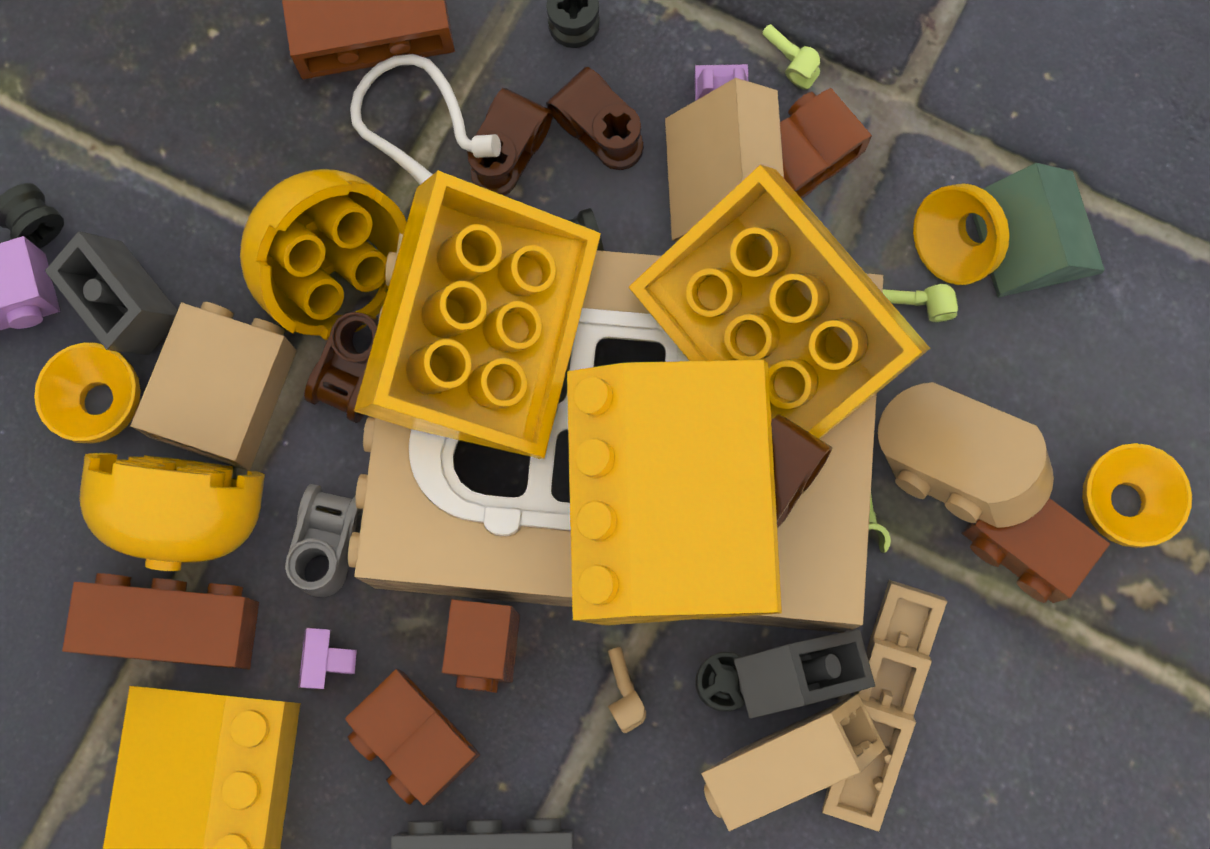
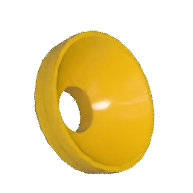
M970 184L947 185L931 192L917 209L913 227L915 247L926 268L937 278L955 285L971 284L990 275L1004 260L1009 247L1008 221L999 203L986 190ZM970 213L980 215L987 225V236L983 243L973 241L966 231V220Z
M79 343L57 352L47 361L38 376L34 399L41 421L50 431L63 439L76 443H98L118 435L129 425L139 406L141 389L139 378L134 368L122 354L117 351L106 350L99 343ZM96 386H109L113 394L110 408L102 414H89L85 408L87 393Z
M1125 444L1107 451L1096 460L1088 471L1083 483L1082 500L1091 524L1108 540L1122 546L1143 548L1170 540L1180 532L1187 522L1192 508L1190 482L1183 468L1172 456L1151 445ZM1127 485L1138 492L1141 499V507L1135 516H1124L1114 509L1111 495L1116 486Z

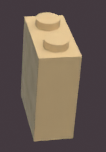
M734 78L665 118L672 241L677 242L760 164L776 169L784 178L778 90Z
M181 302L130 426L149 438L250 471L297 350L283 336L285 330L274 323L254 318L252 324L249 325L234 320V313L222 306L203 302L201 308H197Z
M856 694L735 751L701 773L706 782L704 786L705 797L713 813L717 817L723 818L728 831H731L862 772L885 749V746L859 694Z

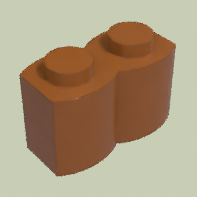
M832 88L821 92L817 96L814 92H808L803 95L789 109L788 114L790 117L780 122L784 179L799 197L803 199L823 181L840 172L865 152L872 135Z
M395 669L345 718L346 722L353 729L347 736L351 744L370 762L378 756L392 772L386 779L388 784L409 805L416 799L424 806L430 805L481 755L427 695L403 671Z

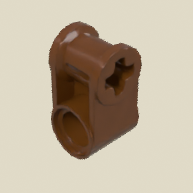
M584 67L546 102L547 108L553 111V118L567 133L584 144L607 167L616 170L629 169L637 164L642 157L644 145L641 136L640 117L634 109L612 91L607 82L593 69Z
M502 88L491 103L486 118L476 134L498 135L501 142V152L498 157L476 158L472 152L467 151L472 183L503 196L509 194L515 188L533 154L543 144L553 120V111L507 88Z
M351 312L344 314L336 320L321 357L307 381L304 398L307 402L314 405L323 402L347 413L348 420L354 423L361 421L365 415L355 412L354 409L378 327V317ZM367 324L372 331V343L368 350L358 353L353 346V335L357 328ZM334 386H337V387H339V388H341V389H343V390H346L348 393H345V392H343V391H341V390H339V389H336Z
M781 414L776 415L771 421L777 528L786 520L800 496L815 480L832 451L830 445Z

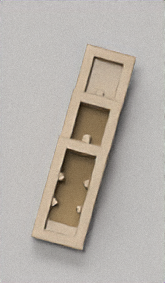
M889 580L866 651L876 687L857 691L853 694V696L859 694L885 749L862 772L827 788L822 813L878 832L880 831L916 724L914 713L932 662L929 655L947 604L945 597Z

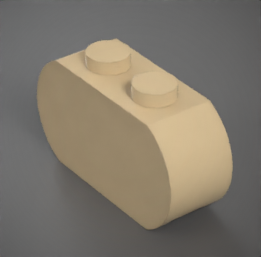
M934 382L919 384L904 390L893 398L881 415L878 425L879 444L896 478L895 483L906 493L919 499H925L929 495L944 502L945 507L952 514L966 522L976 523L980 519L997 528L1014 526L1030 519L1048 501L1053 488V469L1044 437L1036 425Z

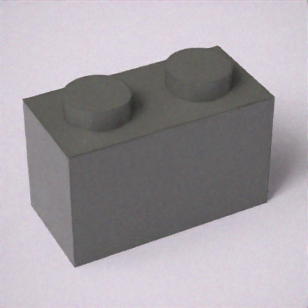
M78 231L45 270L106 350L149 355L169 333L178 311L124 243L119 240Z
M860 629L787 644L734 659L740 681V690L745 700L749 719L876 687Z

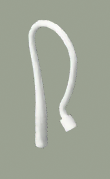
M416 54L396 55L379 62L362 78L353 92L350 113L354 129L364 140L397 162L419 185L433 174L401 149L370 131L362 122L361 107L367 90L385 71L397 66L414 65L423 68L431 76L448 106L457 143L462 149L472 152L476 158L498 157L500 155L501 142L498 135H476L472 140L468 139L464 120L454 92L440 69L428 58Z

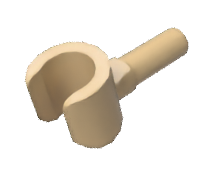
M617 647L610 649L608 654L617 687L623 697L609 705L608 708L621 731L627 733L645 721L646 710L630 680L622 648Z

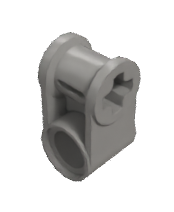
M309 484L302 496L297 515L296 529L286 557L285 570L288 578L295 586L313 597L325 598L334 595L342 588L349 569L348 547L350 537L353 532H360L363 509L356 508V495L353 499L322 492L320 485ZM327 556L329 569L326 575L318 581L307 582L304 575L307 563L314 557Z

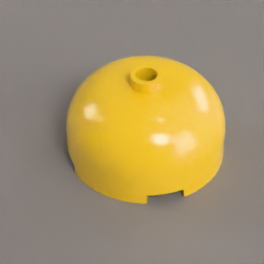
M317 169L298 173L284 179L271 188L259 200L249 215L242 234L240 248L241 267L245 282L258 304L283 328L291 333L320 335L324 340H328L332 326L338 318L343 316L334 314L340 309L344 300L342 286L329 274L336 271L352 286L362 292H370L379 288L376 296L369 304L355 311L376 317L384 305L387 295L386 290L389 288L385 277L387 257L389 252H397L399 233L404 234L407 221L393 200L356 175L330 169ZM366 240H370L377 247V249L373 247L370 243H368ZM367 324L360 326L355 332L366 327Z
M88 453L84 456L80 487V507L88 528L106 546L126 555L146 559V568L161 571H180L182 562H203L223 557L236 550L247 540L259 518L265 474L258 471H247V475H237V478H233V466L147 455H144V457L130 456L128 460H117V454Z

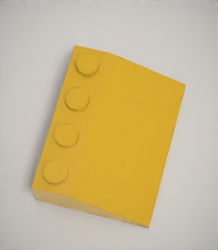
M761 164L629 286V289L689 361H767L771 421L776 415L781 414L819 439L930 349L776 169Z
M439 170L416 188L354 411L417 431L538 459L545 458L601 233Z
M765 360L631 362L567 371L573 621L599 625H620L782 613L768 362Z
M129 686L103 849H280L301 703Z

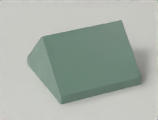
M1034 163L983 188L996 199L1003 209L1009 228V247L1005 258L1000 266L991 273L998 298L1102 274L1105 271L1073 171ZM972 213L980 242L983 243L987 236V225L980 215Z

